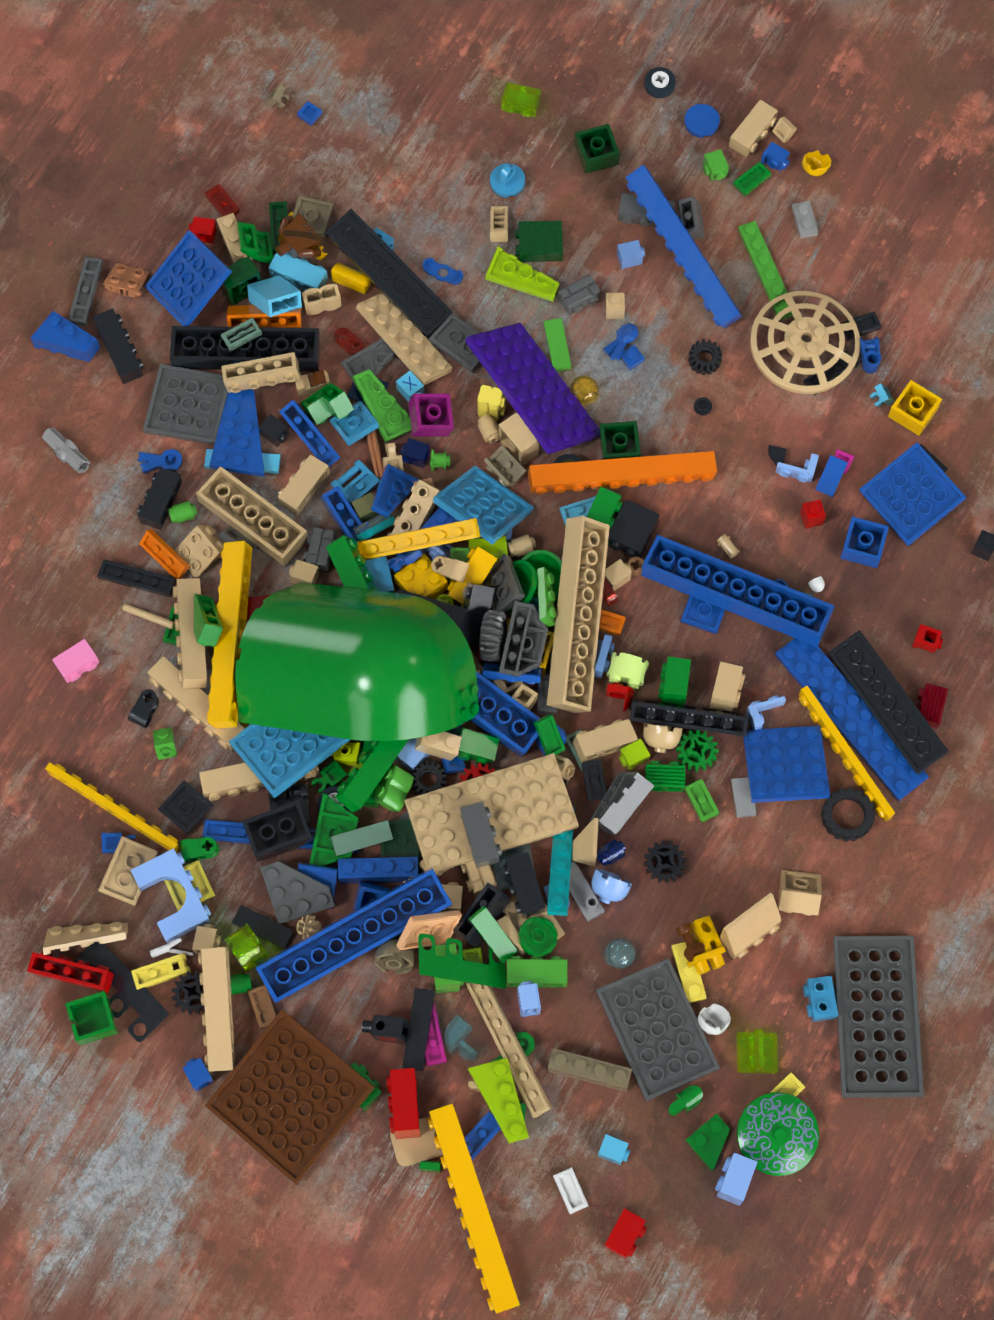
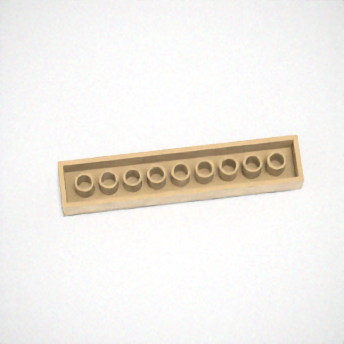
M585 516L566 519L547 697L548 706L572 713L591 712L610 525Z

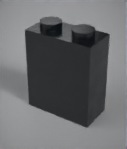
M626 499L609 531L608 546L613 550L625 552L631 558H641L659 522L660 514Z

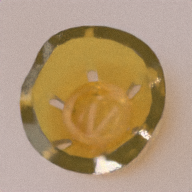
M578 376L570 385L571 393L576 396L581 405L590 404L598 398V384L590 376Z

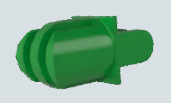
M692 1085L675 1095L676 1101L668 1109L669 1115L676 1116L683 1110L688 1113L697 1106L703 1097L701 1088Z

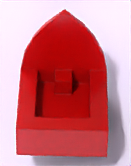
M618 682L608 683L606 697L624 699L623 712H625L632 702L634 690Z

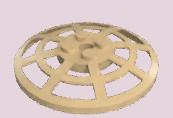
M794 291L774 298L760 310L751 329L750 348L758 369L773 384L794 393L815 394L836 387L850 375L859 356L860 335L852 316L837 301L817 292ZM810 296L819 298L821 301L819 305L808 303L795 304L792 297ZM783 299L786 301L788 307L780 311L773 320L763 317L772 305ZM828 302L837 307L850 323L840 324L838 319L825 309ZM799 309H813L816 311L812 318L802 317ZM788 312H792L795 319L789 325L778 322ZM822 314L830 318L835 325L825 327L819 321ZM759 324L769 326V347L758 351L757 329ZM775 329L785 332L784 341L777 344L774 343ZM843 331H854L855 350L853 357L843 352L845 344ZM838 332V348L828 343L829 334ZM807 335L811 338V341L804 342L801 337ZM786 348L793 356L791 363L784 360L778 351ZM825 350L834 354V357L824 365L821 364L819 357ZM772 354L776 361L787 369L783 379L770 371L763 362V357ZM839 358L849 364L839 376L827 382L824 371L831 368ZM800 360H812L815 368H800L797 365ZM794 373L803 375L817 374L820 384L803 386L790 383V380Z

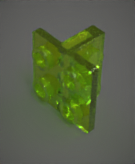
M754 1029L753 1032H738L736 1034L737 1073L777 1074V1033H763V1029Z

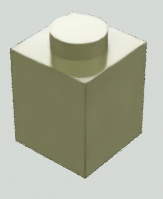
M372 493L351 502L352 508L362 524L380 515L370 510L374 500Z

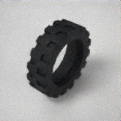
M841 788L838 791L832 792L830 798L826 799L821 812L822 824L826 827V831L834 835L835 839L840 838L845 842H848V840L856 841L858 838L864 837L874 823L875 811L873 810V803L869 801L870 798L867 795L862 794V791L853 790L854 788ZM852 800L858 803L864 812L863 823L858 828L852 830L843 829L838 826L832 817V809L837 802Z

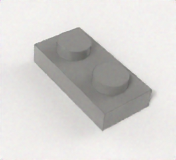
M810 201L792 204L799 237L817 236L818 229Z

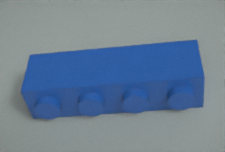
M418 857L338 859V879L340 884H357L359 881L368 883L403 882L419 875Z

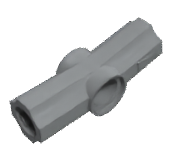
M54 427L48 428L44 432L42 439L54 450L56 456L63 463H68L78 473H84L88 470L90 461L79 452L71 440H66Z

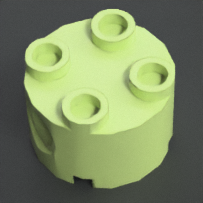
M613 652L611 655V665L606 676L609 677L610 683L623 682L628 684L627 687L638 690L639 686L644 685V676L649 662L646 660L643 663L642 658L631 654L620 653L617 656V653Z

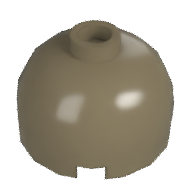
M393 937L377 947L374 965L381 971L387 972V969L395 970L393 974H405L412 970L414 951L413 949L399 950L396 945L400 937Z

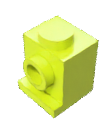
M347 742L331 754V757H334L338 764L357 767L361 745L358 742ZM342 750H349L346 754L342 753Z

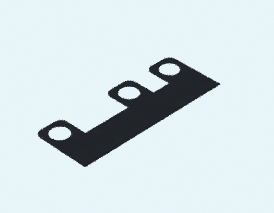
M98 941L94 942L73 961L75 963L79 960L89 962L90 966L96 968L97 965L109 967L108 971L114 974L111 984L117 990L109 999L110 1004L115 999L122 1000L124 1004L123 1009L119 1012L113 1011V1015L115 1018H119L130 1006L140 1014L128 1027V1032L137 1042H142L170 1014L145 987L136 989L132 973L105 944H100ZM138 1023H143L146 1026V1032L142 1036H137L134 1033V1027Z

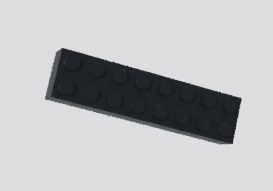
M172 326L171 366L187 369L222 370L224 365L294 352L299 364V371H319V328L259 327L262 335L230 352L228 346L222 340L221 334L234 327ZM236 333V334H234V335L228 337L227 339H230V338L236 336L238 333Z

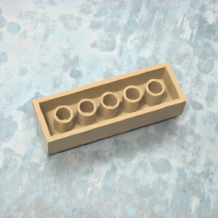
M221 466L196 493L200 504L244 535L284 567L307 542V530Z

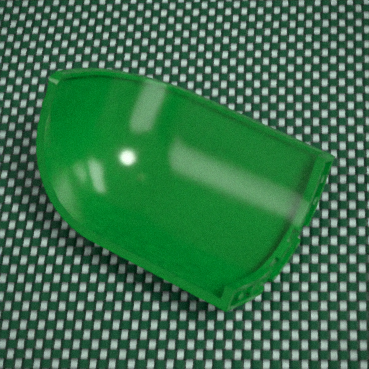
M300 582L263 600L264 604L260 609L256 608L251 615L239 644L241 654L240 660H236L235 673L238 719L240 723L351 740L394 741L420 738L448 731L473 719L479 712L475 663L463 633L442 609L417 596Z

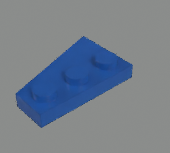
M387 464L370 510L387 518L411 492L414 485L413 482L419 481V479Z

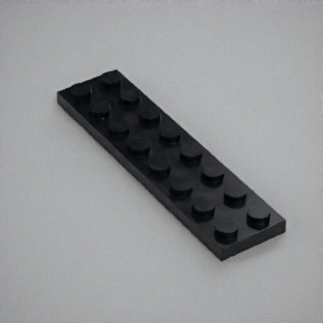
M352 208L325 231V235L426 338L453 314L442 300Z
M860 630L828 652L917 775H920L950 753Z

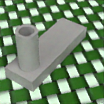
M571 862L569 893L586 921L589 922L605 911L576 862Z

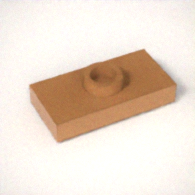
M262 985L247 991L260 1030L267 1028L277 1016L270 993L266 986Z

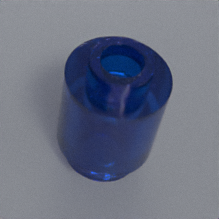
M614 839L599 849L597 858L603 866H610L625 856L626 848L622 841L618 842Z

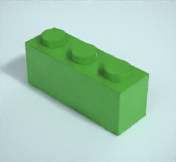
M513 956L511 959H507V987H518L521 985L520 983L532 981L533 984L537 983L538 987H567V960H563V957L559 956L551 957V960H543V957L534 956L531 959Z

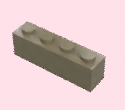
M554 1048L548 1065V1072L623 1092L627 1091L632 1071L631 1068Z

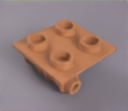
M116 263L103 285H105V289H108V292L120 295L123 292L124 296L128 294L130 297L140 298L142 295L140 289L149 276L150 271Z

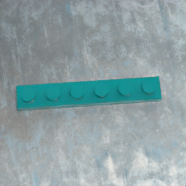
M574 829L553 836L547 915L568 916Z

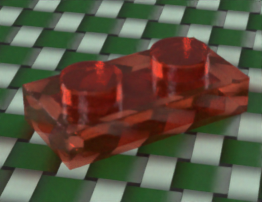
M220 184L205 192V197L221 217L232 213L235 216L240 213L237 205Z

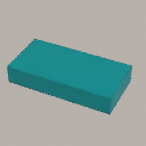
M392 516L356 536L359 541H363L394 525L395 519Z

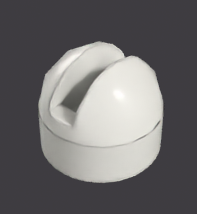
M822 576L808 583L814 592H821L825 587Z

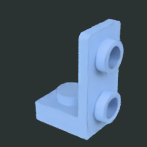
M812 453L810 460L806 459L804 469L778 462L776 473L782 477L797 478L801 482H812L819 455Z
M777 695L770 697L768 701L750 703L746 713L748 714L752 730L762 729V724H764L763 715L758 712L783 706L786 701L785 696L779 697Z

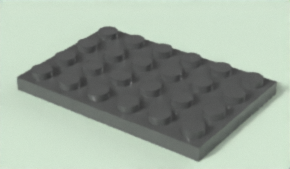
M669 958L595 991L646 1102L720 1070Z

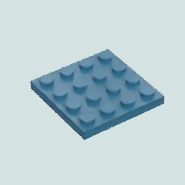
M476 465L435 495L433 499L436 505L459 521L477 518L480 536L492 545L531 514L534 509L531 504L503 486Z

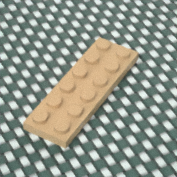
M383 293L357 304L356 309L423 385L451 373L452 366L422 332Z

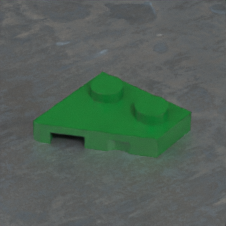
M716 1113L685 1140L710 1171L715 1168L730 1128Z

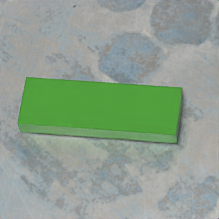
M562 318L544 321L552 366L557 372L571 370Z

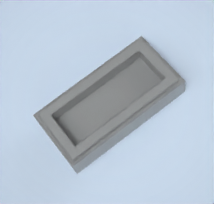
M748 777L731 779L736 818L756 816L755 803H751Z

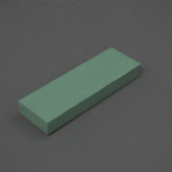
M388 820L330 837L336 856L393 839Z

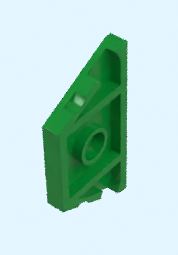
M327 794L322 796L309 863L319 866L336 863L338 859L352 858L353 851L336 856L330 837L356 830L359 821L355 815L335 802Z

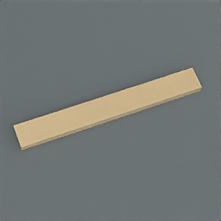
M465 982L503 1059H508L512 1077L532 1117L537 1118L552 1109L491 986Z

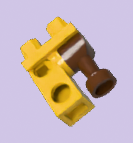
M710 915L697 919L691 924L686 923L676 928L677 934L683 936L687 946L684 950V957L688 960L686 962L688 968L694 966L698 975H702L710 971L707 961L710 962L713 970L725 965L722 954L726 950L721 944Z

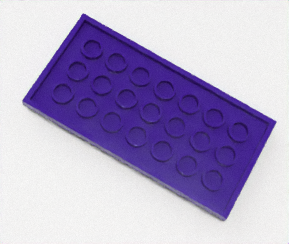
M521 322L466 338L465 342L547 454L600 438L598 426Z

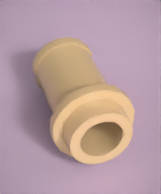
M724 534L717 540L718 546H721L729 558L732 559L740 551L730 540L731 537Z

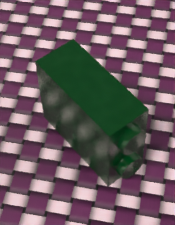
M519 221V227L515 229V240L519 239V245H515L516 256H519V261H563L562 221Z

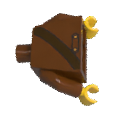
M291 211L287 217L282 219L278 230L280 245L275 248L277 254L282 257L289 253L294 259L297 257H316L318 260H322L328 254L322 252L323 246L319 247L320 237L300 214L293 217V212Z

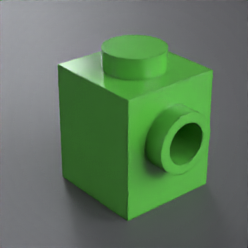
M722 150L704 154L703 171L706 176H709L710 181L725 178L728 175L729 166Z

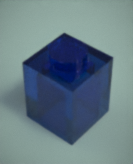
M408 438L407 443H403L400 451L403 462L424 468L430 454V445Z

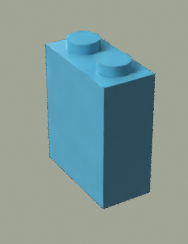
M280 275L247 285L249 302L269 317L302 308L301 291Z

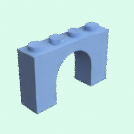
M174 849L131 870L141 891L164 880L176 881L186 891V900L183 907L175 914L157 922L166 943L197 929V926L209 923L208 916L211 915L207 905L202 906L199 900L202 898L198 887L193 888L191 881L194 879L189 869L185 871L182 866L185 861L181 853L176 854Z

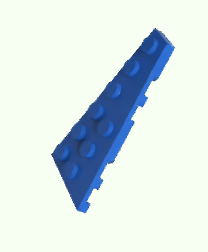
M254 389L227 394L209 464L210 469L217 470L221 466L229 472L265 477Z

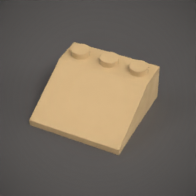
M769 893L723 928L720 941L733 960L736 957L741 959L749 952L748 948L752 945L757 947L764 941L763 937L768 933L773 935L780 929L779 925L782 920L773 894Z

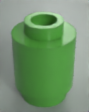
M190 501L173 505V508L168 509L172 523L177 522V524L195 519L194 515L197 514L195 504H191Z

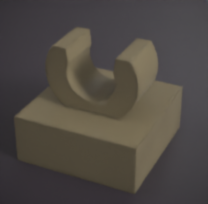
M281 84L274 88L266 104L270 107L276 104L279 108H283L285 104L281 102V98L285 101L289 99V96L283 93L286 88Z

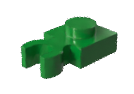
M334 760L320 771L322 778L314 779L311 784L313 787L316 784H321L322 787L318 790V793L321 794L327 785L335 787L347 777V774Z

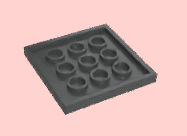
M160 364L143 432L215 445L228 394L223 382V375Z

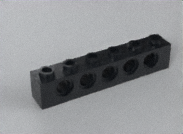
M637 698L632 699L630 721L746 736L749 719L747 713Z

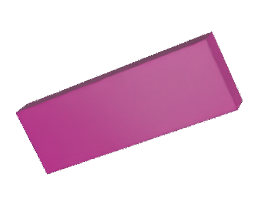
M435 1003L425 1056L427 1066L447 1062Z

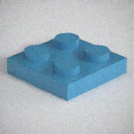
M361 401L352 405L354 410L347 417L341 419L333 417L330 419L331 425L348 446L380 427Z

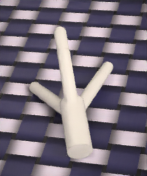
M181 938L150 950L152 958L167 952L185 953L187 956L194 955L193 952L171 948L182 941Z

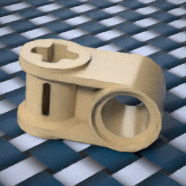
M437 556L433 559L431 566L434 572L463 583L469 564L457 559Z

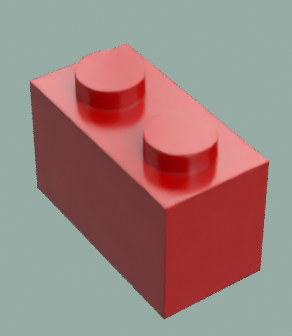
M624 1208L604 1248L623 1259H626L628 1255L632 1257L637 1248V1245L634 1244L637 1237L642 1238L647 1229L644 1226L646 1220Z

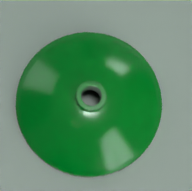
M536 550L528 553L521 560L531 563L536 571L538 568L545 567L553 574L555 579L553 591L556 597L554 603H556L559 594L561 558L555 553L546 550ZM538 583L536 592L533 596L535 598H538Z
M518 560L513 562V566L525 594V597L519 602L529 604L537 589V571L531 563L525 560ZM513 607L506 613V615L512 614Z

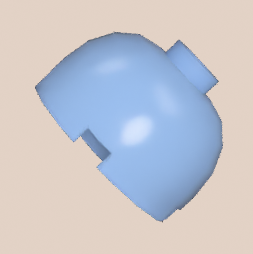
M595 869L591 881L594 893L600 896L598 900L606 904H610V901L618 902L623 900L629 893L632 882L627 879L621 881L620 876L602 869Z

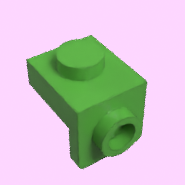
M172 727L154 730V746L158 759L176 757L177 751Z

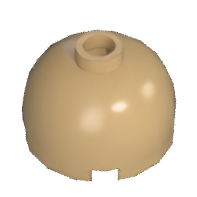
M644 723L643 737L649 746L654 747L655 752L666 753V749H673L678 745L683 728Z

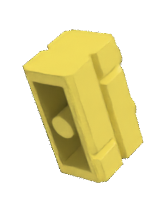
M481 386L477 399L479 417L491 415L492 418L498 421L500 415L504 416L506 397L503 396L499 388L493 387L492 389L491 386Z

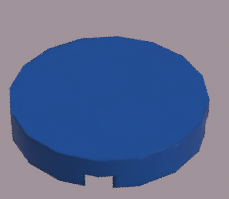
M706 104L692 106L687 110L684 118L687 131L699 138L713 135L720 123L718 112L712 106Z

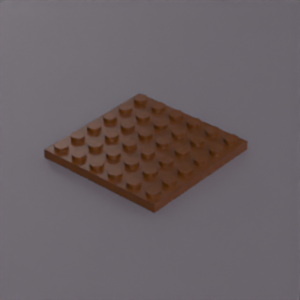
M282 1009L205 1104V1107L295 1185H298L375 1089V1086Z

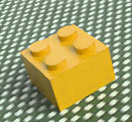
M910 380L891 407L888 417L920 436L939 409L942 398Z
M425 553L417 558L414 563L407 565L394 575L395 584L399 589L431 599L437 598L448 587V581L445 577L432 570V562Z

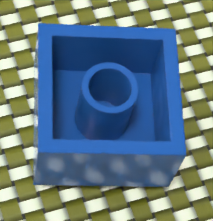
M852 516L840 559L877 568L889 526Z

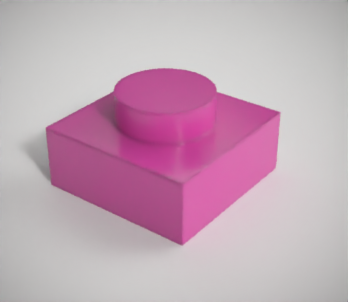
M837 449L834 457L848 462L843 473L847 474L854 456Z

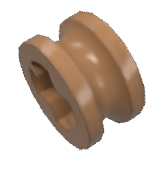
M633 557L629 560L628 565L632 570L631 575H641L644 563L642 558ZM636 563H638L639 567L641 568H637V570H634V566L631 565H635Z

